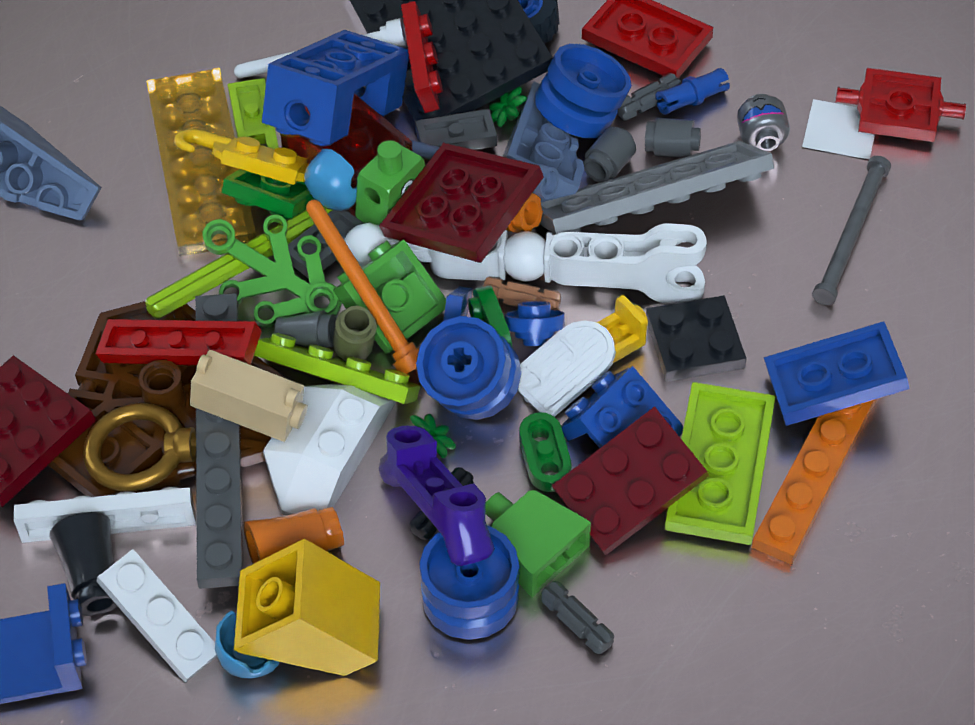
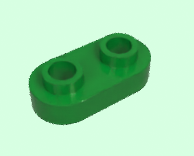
M488 285L474 289L473 298L468 299L470 316L479 318L494 327L512 346L509 328L492 286Z
M542 412L533 413L525 417L519 427V442L531 483L542 491L554 492L555 490L552 485L571 471V458L560 422L550 414ZM538 437H542V438H545L546 440H542V441L539 442V441H536V440H534V439H535V438H538ZM550 471V472H554V473H556V474H555V475H546V474H544V473Z

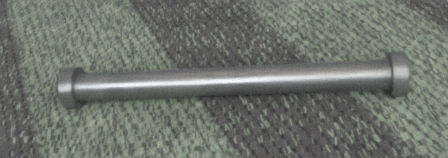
M873 156L869 159L867 164L868 174L821 283H818L812 292L814 300L822 305L834 304L838 296L836 288L881 180L889 174L891 169V163L885 157Z

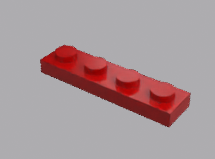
M108 319L95 354L102 363L149 364L157 360H167L176 365H197L200 357L203 354L206 355L210 349L251 365L262 330L255 321Z

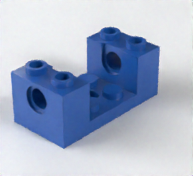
M342 30L268 63L262 123L276 127V131L281 134H297L310 138L309 141L315 145H332L349 134L352 105L364 107L366 114L376 117L386 116L402 106L409 59L408 49L351 31ZM305 106L309 110L310 115L307 113Z

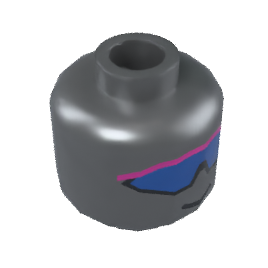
M756 94L748 98L738 109L737 122L743 142L764 151H771L784 143L789 136L790 125L783 102L778 98L767 94Z

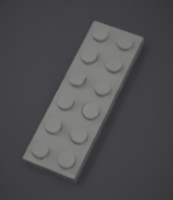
M737 141L580 188L576 194L541 202L543 215L540 225L554 234L560 232H581V227L593 223L599 226L608 225L616 222L618 216L629 212L632 214L648 213L654 210V205L662 202H684L690 199V194L703 190V192L709 193L723 190L728 182L735 180L741 182L753 181L762 176L761 172L774 169L772 154L745 142Z

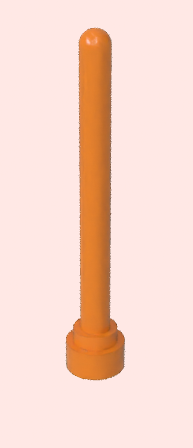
M318 200L309 201L306 205L307 213L395 351L392 354L396 361L393 363L395 369L406 374L417 368L416 361L419 347L416 348L413 341L408 343L321 202Z

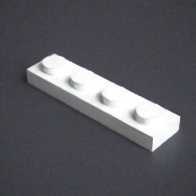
M166 487L158 491L138 493L125 491L117 495L98 497L78 496L73 499L58 501L35 500L28 504L14 505V522L22 543L51 540L49 533L55 524L69 516L86 512H97L108 516L111 523V534L196 525L195 507L190 487Z

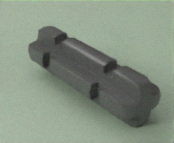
M670 73L660 78V83L654 81L631 93V98L629 95L626 96L623 104L618 109L617 115L622 120L627 121L637 115L636 111L642 113L656 106L657 102L664 100L663 98L656 100V93L681 84L680 79L675 74Z
M552 581L542 590L541 601L551 611L557 610L556 616L580 639L586 638L587 642L585 644L595 653H604L613 644L614 633L603 623L598 625L596 623L598 618L575 596H568L569 591L560 582Z

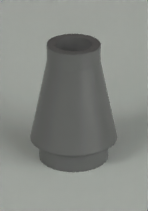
M325 310L292 317H278L275 322V333L291 336L296 339V345L308 348L310 345H318L325 348L333 347L336 316L327 314Z

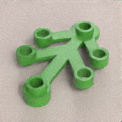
M277 214L270 215L263 223V231L271 242L275 262L235 238V230L229 222L216 219L205 226L203 241L208 251L216 255L228 253L265 276L241 282L227 280L220 286L219 294H224L225 290L230 287L238 289V305L244 298L285 289L299 297L273 304L270 301L259 302L253 312L254 320L259 326L264 328L271 327L275 324L278 317H292L325 310L327 314L335 316L339 313L342 302L333 291L336 286L325 281L320 260L321 243L315 236H304L297 244L298 256L306 262L309 283L294 274L286 239L287 222L282 216ZM273 222H278L283 226L281 232L274 234L268 230V226ZM217 234H223L227 237V241L223 245L214 244L212 239ZM306 243H312L317 247L315 253L308 255L302 251V246ZM324 296L330 303L326 308H318L314 304L315 299ZM268 308L273 311L274 315L269 320H262L258 316L259 311Z

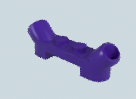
M409 425L391 429L386 436L387 453L380 459L378 468L383 481L392 487H402L443 535L451 563L457 566H464L489 558L495 548L485 521L486 497L474 483L461 485L437 458V441L428 431Z

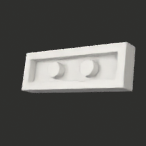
M134 549L97 577L96 582L184 683L217 657L215 642Z

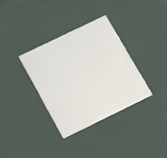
M813 99L802 147L869 160L875 134L858 132L860 114L857 107Z

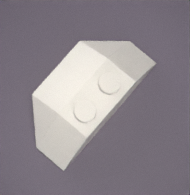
M340 383L304 387L303 404L308 405L301 427L299 429L293 427L285 442L271 437L263 450L281 514L286 516L313 508L316 510H323L329 507L334 508L396 401L365 392L352 385Z

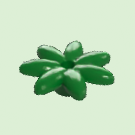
M520 86L512 90L510 94L506 93L500 96L501 102H494L489 105V109L492 111L493 123L497 121L499 128L505 124L507 118L512 121L520 114L518 106L527 100L526 96L520 95L522 92Z
M426 414L424 420L417 415H411L410 420L412 423L428 431L437 441V453L442 458L447 457V448L452 450L456 448L455 442L446 436L450 430L447 425L436 427L435 419L431 414Z

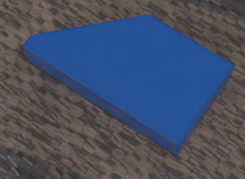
M458 287L447 295L444 320L459 316L467 317L469 311L468 299L472 298L473 288Z

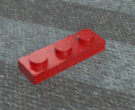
M416 1L402 4L401 8L414 89L425 113L440 109L437 94L443 92L438 71H433V65L438 63V58L432 41L428 42V36L433 35L429 16L427 13L421 15Z

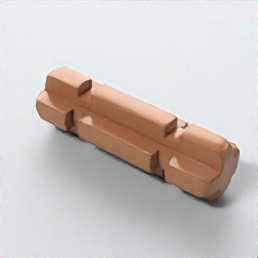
M491 276L487 277L483 284V287L491 285L498 302L499 299H503V304L518 307V303L545 301L551 303L552 310H559L561 294L558 291L544 289V292H540V287L509 280L507 284H504L503 279Z

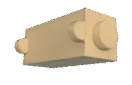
M210 349L206 355L203 354L200 357L197 371L191 380L190 406L283 442L286 441L293 427L296 429L301 427L308 405L303 404L304 385Z

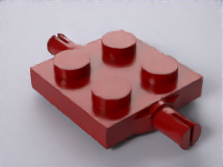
M873 68L866 69L864 83L860 90L837 87L835 103L858 105L857 109L860 114L858 132L930 142L935 141L937 124L941 116L964 120L966 112L965 103L944 101L940 91L941 77Z

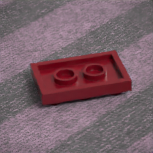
M654 406L559 479L552 487L571 511L591 522L590 536L606 556L709 477V474Z

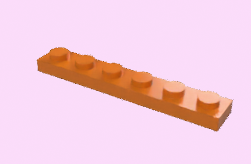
M877 399L818 416L753 538L751 548L790 565L793 564Z

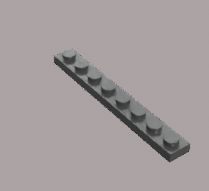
M236 293L195 296L196 321H238ZM196 408L197 583L199 589L239 586L240 570L243 569L241 425Z

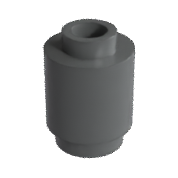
M657 118L656 122L647 121L645 132L646 152H654L655 156L684 158L691 156L693 151L700 150L701 128H694V120Z
M606 128L585 154L583 164L587 175L597 182L614 179L636 153V144L632 135L623 128Z

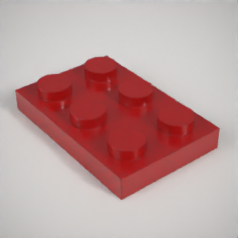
M607 0L584 25L581 39L662 76L673 73L679 78L713 38L714 27L653 0Z

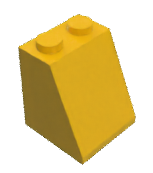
M304 538L240 570L234 650L245 655L342 676L378 661L380 582Z

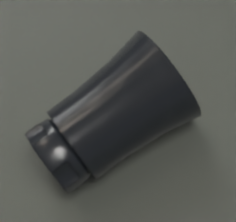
M86 512L75 514L59 521L50 530L49 537L62 563L71 597L74 600L79 599L82 615L105 614L114 610L118 606L96 582L97 577L115 563L109 517L102 513Z

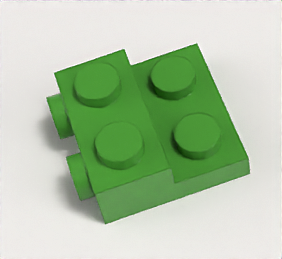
M404 239L393 245H390L386 240L368 253L372 261L362 267L406 340L445 310V296ZM342 272L338 275L337 278L341 284L334 288L333 291L344 307L347 309L351 306H361L368 310L346 273ZM377 324L375 340L385 354L393 351V348Z

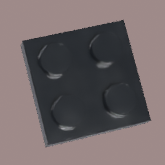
M725 295L646 308L648 328L665 382L745 368L747 358Z

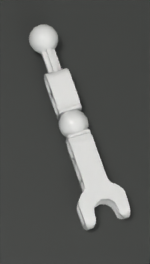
M369 222L355 226L347 233L344 239L361 268L372 261L368 253L386 240L390 245L399 242V240L384 237L380 226ZM663 223L641 235L560 232L552 235V232H547L546 240L539 234L530 231L519 232L508 238V232L505 230L481 263L407 243L420 262H430L432 272L438 277L445 279L485 281L487 277L491 276L506 280V273H508L513 279L527 282L545 275V282L547 283L553 280L562 285L639 290L644 292L649 298L664 304L699 300L705 290L704 275L696 265L702 261L705 255L707 240L704 232L693 225ZM682 242H689L694 244L691 247L677 246ZM675 282H690L693 286L680 287Z

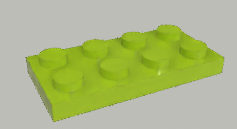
M692 382L681 439L708 471L709 477L668 507L665 530L746 545L752 544L775 395Z

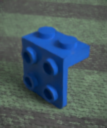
M633 366L615 375L611 371L602 375L591 386L595 392L587 400L585 397H582L565 411L568 419L561 425L567 441L587 433L596 445L601 448L655 406L679 437L683 433L682 423Z
M66 583L47 586L48 611L0 619V704L83 689L80 667L87 666V657L83 638H77L76 628L83 626L82 611L79 599L71 600Z

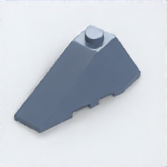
M533 81L527 95V100L523 104L502 157L535 165L542 164L557 169L559 173L557 190L551 198H541V202L576 194L584 172L583 160L578 159L576 154L579 147L578 139L553 126L538 110L535 104V93L540 84Z
M0 106V197L7 201L35 206L40 210L80 221L84 220L102 187L27 123Z

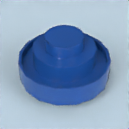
M550 302L518 303V310L504 314L509 331L514 332L515 338L523 339V345L542 346L547 342L548 338L555 335V331L562 330L565 327V313L559 310H552Z

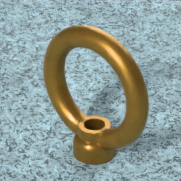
M148 403L121 406L104 415L90 430L83 450L85 466L89 474L99 484L109 489L137 491L149 488L171 474L179 462H195L196 431L193 427L183 428L174 414L161 406ZM134 420H149L163 427L166 431L164 436V455L151 468L135 474H120L108 469L101 459L102 444L108 434L118 426Z

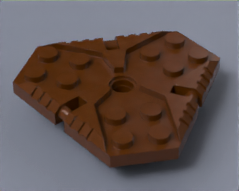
M145 301L99 314L75 374L79 388L78 390L70 388L68 392L70 396L92 411L96 421L48 464L85 496L98 497L125 492L109 489L99 484L89 474L84 462L83 450L87 435L98 420L110 411L135 403L154 404L174 414L183 428L193 427L196 431V408L190 406L191 380L196 373V365H176L167 360H157L149 364L102 363L95 354L108 319L196 321V310L188 304L181 306L160 319H154L148 313ZM257 356L253 357L252 366L285 378ZM134 420L124 423L111 431L105 438L101 447V459L108 469L116 473L135 474L145 471L154 466L163 457L166 431L159 424L149 420ZM241 425V466L246 467L264 462L263 450L271 437ZM196 460L195 462H181L161 482L149 488L131 492L158 491L164 487L181 485L180 480L196 476Z

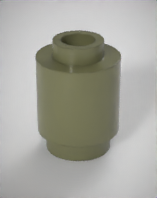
M351 306L338 315L335 322L333 349L343 360L347 361V357L364 360L371 354L377 324L369 310L361 306Z

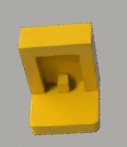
M621 295L616 298L615 312L597 322L609 331L614 340L616 354L613 363L644 346L646 343L648 319L645 312L637 304L633 305L625 295Z

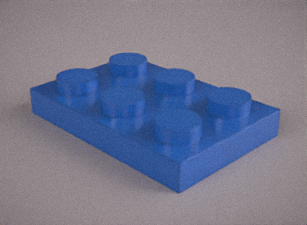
M885 321L764 357L786 426L910 389L907 375Z

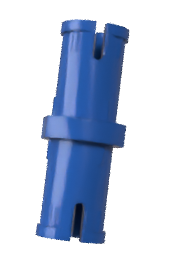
M718 68L697 78L692 76L684 78L681 84L656 93V100L664 99L656 103L662 114L667 115L687 105H700L705 98L729 90L730 83L721 84V82L729 80L728 75L724 69Z

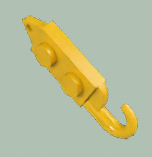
M197 129L180 131L174 138L175 145L183 151L194 152L195 147L189 143L212 149L213 155L221 160V164L295 185L297 181L305 182L304 175L309 165L307 163L308 159L297 156V153L291 149L282 147L273 149L260 145L258 140L251 137H235L231 139Z

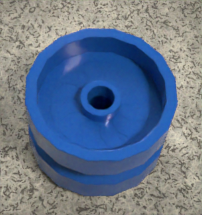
M567 44L559 47L548 67V73L541 81L535 93V104L542 116L562 131L582 138H598L606 128L611 127L618 109L623 104L632 87L631 78L625 68L605 52L584 44Z
M459 316L444 320L429 331L419 347L416 361L419 382L430 397L460 418L479 420L494 416L509 405L518 391L521 367L517 353L494 327L479 318Z
M487 525L495 550L489 558L480 562L464 566H457L451 563L443 535L440 532L436 533L423 549L419 566L424 612L434 627L451 637L466 640L489 637L503 629L515 615L519 601V562L517 552L507 536Z

